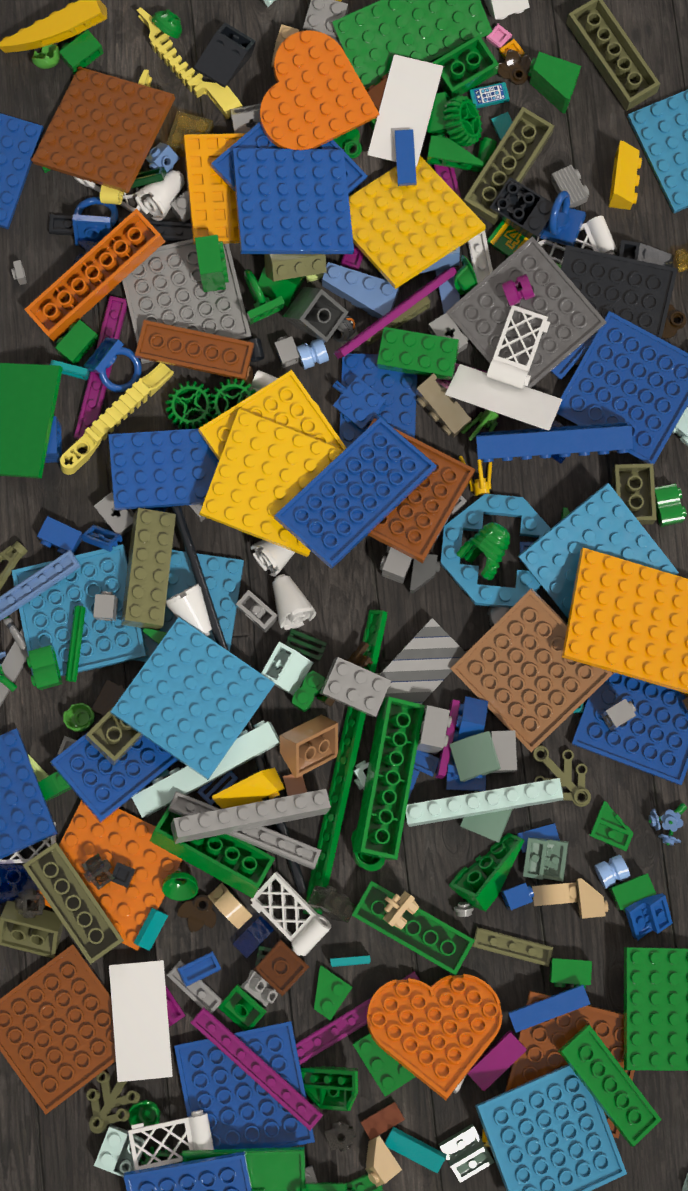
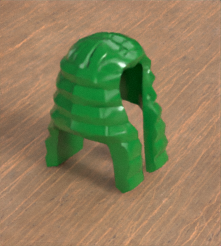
M490 522L484 525L482 529H479V532L473 538L465 542L456 554L458 557H464L466 561L472 563L483 552L487 561L481 575L487 580H492L494 575L497 574V569L500 567L499 563L503 561L502 557L505 555V550L508 549L510 544V534L502 525Z

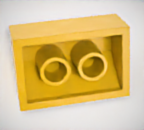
M624 141L619 142L615 153L609 207L631 210L632 205L637 202L638 193H635V186L639 185L640 175H637V169L641 168L642 158H639L638 149Z
M271 768L262 770L213 795L212 798L222 809L260 802L266 798H269V800L274 799L285 788L276 769Z

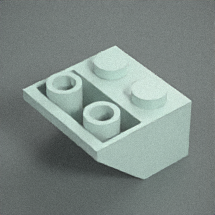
M279 642L261 674L274 682L276 687L294 696L307 676L313 662L296 650Z
M110 1124L95 1161V1167L124 1177V1172L135 1171L127 1130ZM133 1134L134 1142L142 1146L145 1140ZM135 1146V1150H136V1154H137V1152L139 1151V1148H137V1147ZM141 1151V1153H140L139 1156L137 1157V1161H138V1162H139V1160H140V1157H141L143 1151Z

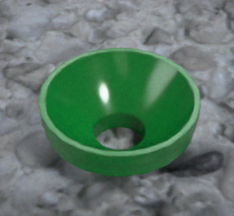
M170 10L155 12L151 17L152 22L165 34L176 39L181 36L182 25L180 24V18Z
M175 871L164 879L162 891L165 896L172 900L186 901L198 893V882L188 872ZM176 878H183L186 880L178 881L176 880Z

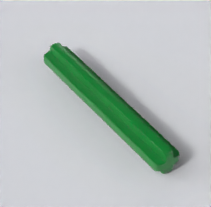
M79 605L74 607L65 677L68 682L77 681L86 610L84 606Z

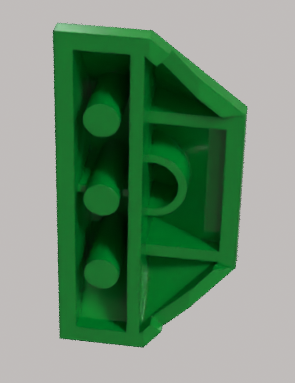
M330 1066L301 1067L305 1092L319 1109L351 1110L358 1094V1068Z

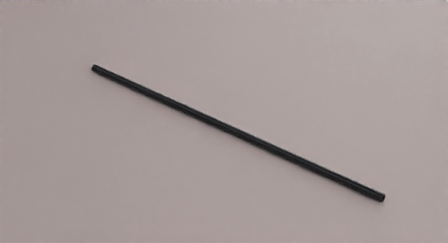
M171 506L173 514H176L175 520L196 584H199L202 590L215 641L229 651L182 507ZM251 719L244 728L248 732L254 729ZM263 753L254 758L258 772L268 769ZM285 822L276 824L278 833L290 837ZM287 859L298 894L307 891L299 864Z

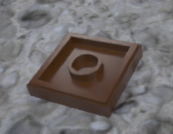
M280 940L254 970L283 996L309 966Z

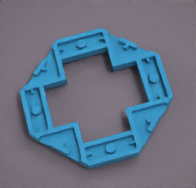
M484 494L444 526L440 565L448 571L453 580L467 593L475 605L512 608L531 588L536 591L541 585L530 571L517 570L515 588L477 584L479 566L460 564V557L456 554L462 545L463 530L479 532L483 525V514L521 518L520 536L540 538L551 528L523 497Z

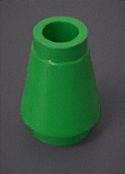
M483 137V140L480 141L477 156L478 159L483 161L484 167L497 148V142L487 137Z

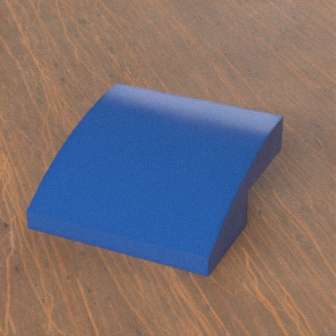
M663 893L641 899L625 908L632 936L637 941L652 930L658 934L673 923L666 896Z

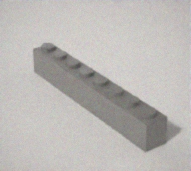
M322 789L173 818L171 830L174 843L177 844L327 814L331 806L327 790Z

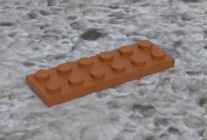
M144 320L135 357L246 381L254 343Z

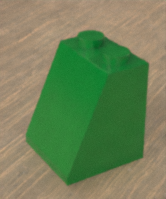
M539 52L537 58L533 57L528 74L531 77L530 84L561 113L565 114L577 83L581 66Z

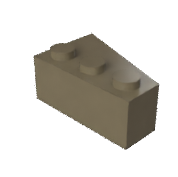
M432 374L417 388L416 401L422 408L426 407L430 412L428 413L435 422L439 421L442 425L441 429L446 435H451L454 438L471 423V418L457 401L445 395L447 389L445 387L442 388L436 382V375Z

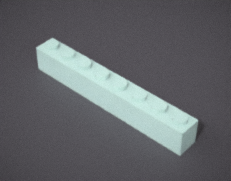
M263 720L255 724V729L248 732V730L241 732L208 780L186 766L181 770L178 767L170 771V776L164 779L159 777L152 781V786L144 787L132 797L141 817H148L170 805L176 791L188 795L279 745L280 739L272 723H265Z
M560 778L408 804L406 808L407 824L409 827L561 801L563 800Z

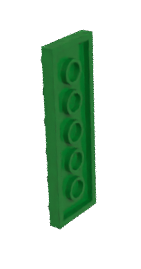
M585 1025L559 1050V1053L630 1146L634 1147L661 1121V1118L590 1025Z

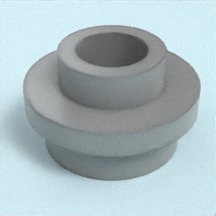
M459 902L458 906L454 907L458 917L471 916L474 907L469 905V902Z

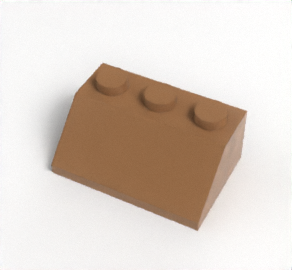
M320 715L280 735V754L294 777L297 778L337 757L338 722Z

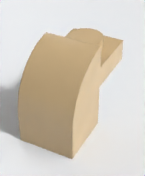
M577 882L532 886L534 906L579 902Z
M223 883L208 895L219 911L237 929L252 917V914Z

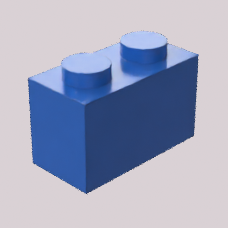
M47 516L37 537L41 540L40 544L48 548L54 546L58 548L57 552L61 554L71 550L75 555L82 541L81 536L83 534Z
M526 883L501 891L507 910H513L533 902V890Z

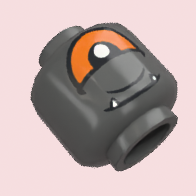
M346 315L331 337L341 343L348 341L356 333L355 321Z

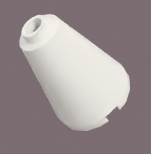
M171 170L166 173L163 181L151 183L139 189L135 193L137 194L135 200L145 214H152V219L157 221L163 220L171 208V202H174L185 184L184 176L179 171Z
M261 540L251 546V550H255L253 553L254 558L264 571L270 570L272 572L269 574L271 576H276L295 553L265 540Z
M282 574L275 578L272 584L280 628L284 627L285 630L295 629L303 626V621L306 619L311 621L316 616V611L291 577Z
M199 584L187 588L166 600L167 607L177 618H181L204 635H210L209 631L212 630Z

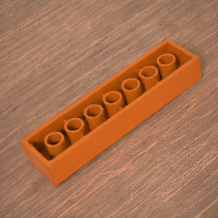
M136 208L24 310L46 335L55 342L73 323H76L164 244L165 240Z

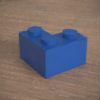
M465 696L464 704L460 703L456 727H459V730H455L453 742L483 733L488 701Z

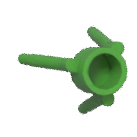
M485 409L461 433L464 434L479 421L480 425L469 438L472 441L483 426L486 428L490 426L489 432L494 431L498 424L496 420L499 416L497 413Z

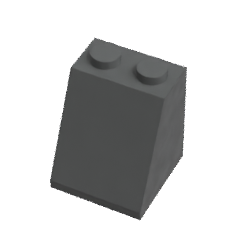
M303 287L282 317L295 328L324 342H328L348 314V311L322 289Z

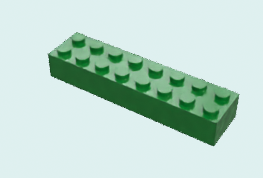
M385 697L383 699L376 721L353 847L354 853L386 860L398 859L425 705L393 697Z

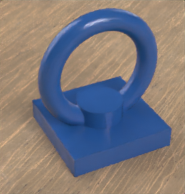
M561 191L556 197L551 210L549 225L540 239L574 246L585 220L586 212L570 208V195L567 191Z
M90 197L81 201L75 208L72 219L75 245L94 247L109 234L119 216L116 205L103 204L100 201V197ZM100 204L110 209L111 217L81 215V213L90 205Z
M106 337L83 367L90 372L99 373L101 382L109 390L126 392L128 388H132L135 382L139 381L142 372L141 362L139 358L135 357V353L132 350L122 347L124 344L119 339ZM117 355L129 357L134 365V374L131 380L123 385L112 383L106 375V369L115 362Z

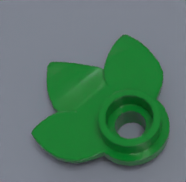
M357 128L333 139L351 159L360 156L362 146L359 143L360 133ZM355 146L356 151L352 153L350 149Z

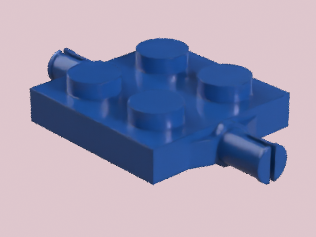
M356 377L346 387L338 380L333 384L332 387L341 393L333 407L361 430L369 422L373 421L374 418L378 420L381 417L387 422L379 414L380 408L385 404L386 399L359 377Z

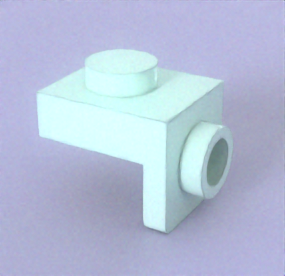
M365 760L355 766L356 770L353 771L357 778L354 781L359 790H364L366 775L363 770L367 769L369 762L366 763Z

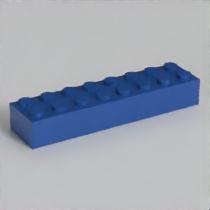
M630 422L551 427L549 431L542 428L479 432L476 436L478 459H482V462H493L494 458H501V461H511L513 457H521V460H527L537 455H540V458H551L552 454H559V457H569L571 453L587 456L590 455V452H598V454L602 455L609 454V451L616 450L617 453H628L629 449H633L632 425Z

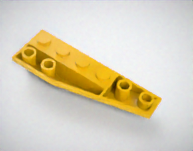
M79 0L75 3H69L62 10L54 11L43 20H37L33 25L20 29L12 36L3 38L0 42V49L4 53L19 52L61 42L106 20L107 8L100 0Z

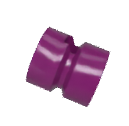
M527 274L517 277L516 281L509 280L502 283L510 307L520 303L521 299L526 301L535 297Z

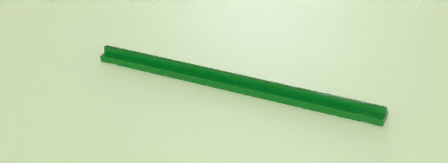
M369 610L367 626L363 637V642L369 644L363 655L370 657L371 661H373L371 665L368 664L364 669L373 673L376 671L388 613L382 610ZM349 706L328 795L331 808L327 814H324L317 849H320L321 853L315 869H312L306 902L320 915L323 913L366 716L365 713ZM303 909V913L309 914L305 909Z

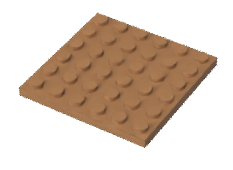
M532 588L450 668L479 699L488 701V708L510 731L515 730L516 737L530 752L539 746L614 674L611 671L562 657L567 624Z

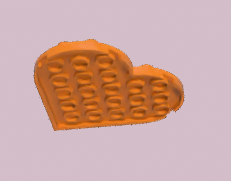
M306 30L290 35L281 43L276 52L273 66L277 83L266 92L259 112L260 124L265 135L277 147L293 150L315 149L380 115L342 47L333 38L322 32Z
M468 974L446 976L437 981L432 987L422 981L410 978L408 980H392L375 992L367 1010V1026L374 1042L444 1100L449 1098L498 1034L502 1023L500 1000L495 991L485 981Z

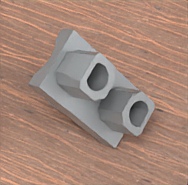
M253 970L250 971L248 979L241 985V988L264 1007L268 1003L272 1004L278 996L276 990Z

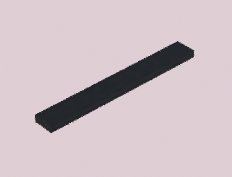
M50 214L49 234L74 236L73 216ZM118 218L117 222L112 226V230L124 219ZM148 220L165 241L181 242L193 239L191 223Z

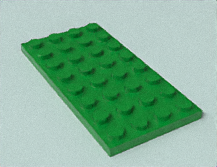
M380 0L331 22L340 46L366 90L373 84L375 86L379 84L381 78L390 72L394 55L429 62L451 52L478 35L482 38L492 32L480 0Z

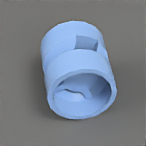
M320 339L311 341L310 345L305 343L296 346L304 370L313 367L316 362L322 364L329 361L324 342Z
M620 854L610 858L609 863L603 861L594 866L597 876L605 889L615 885L616 880L621 882L630 878L628 867Z

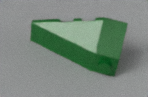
M508 833L500 839L499 843L496 842L491 846L490 851L483 857L478 856L475 859L476 862L468 869L464 867L449 884V887L469 902V904L486 912L497 898L524 840Z

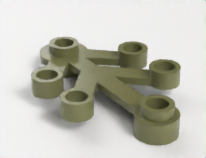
M539 746L535 748L533 758L537 762H543L557 778H560L561 786L566 787L571 792L563 793V800L572 801L578 807H584L589 804L591 794L585 788V774L587 773V766L585 764H578L575 768V772L578 775L577 786L572 782L573 751L567 749L562 753V759L564 760L563 773L549 758V751L546 747ZM538 751H542L544 753L543 758H539L537 756ZM565 752L571 753L570 759L565 758ZM579 766L584 767V773H579ZM537 776L534 779V782H536L538 778H541L543 781L557 778H544L543 776ZM578 794L584 795L583 801L578 800Z
M105 1071L96 1076L97 1081L101 1083L104 1099L102 1110L99 1104L100 1092L96 1089H89L86 1094L87 1099L91 1101L93 1116L89 1121V1127L92 1132L97 1134L106 1131L109 1124L119 1121L125 1122L129 1119V1111L122 1108L117 1110L116 1114L108 1116L111 1109L129 1103L135 1104L140 1099L139 1093L132 1090L125 1096L119 1097L127 1081H117L111 1092L110 1074ZM105 1074V1079L102 1081V1075ZM95 1092V1097L92 1099L91 1095ZM132 1094L135 1095L134 1100H131ZM122 1112L125 1113V1115H124L123 1118H121V1113H122Z

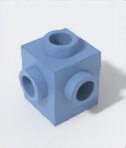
M161 142L152 148L146 157L151 169L165 167L166 173L170 172L174 164L180 159L169 145Z

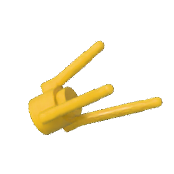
M459 456L460 461L466 464L463 456ZM478 459L479 479H476L475 483H473L472 478L469 481L470 490L474 492L475 496L489 494V490L492 489V462H488L486 482V478H483L481 459Z

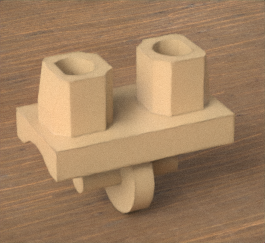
M406 891L401 896L395 894L392 900L386 897L385 900L388 902V905L384 910L388 913L384 916L383 920L392 927L396 926L399 929H403L407 924V920L402 917V914L407 910L413 915L419 909L418 904L414 901L415 898Z

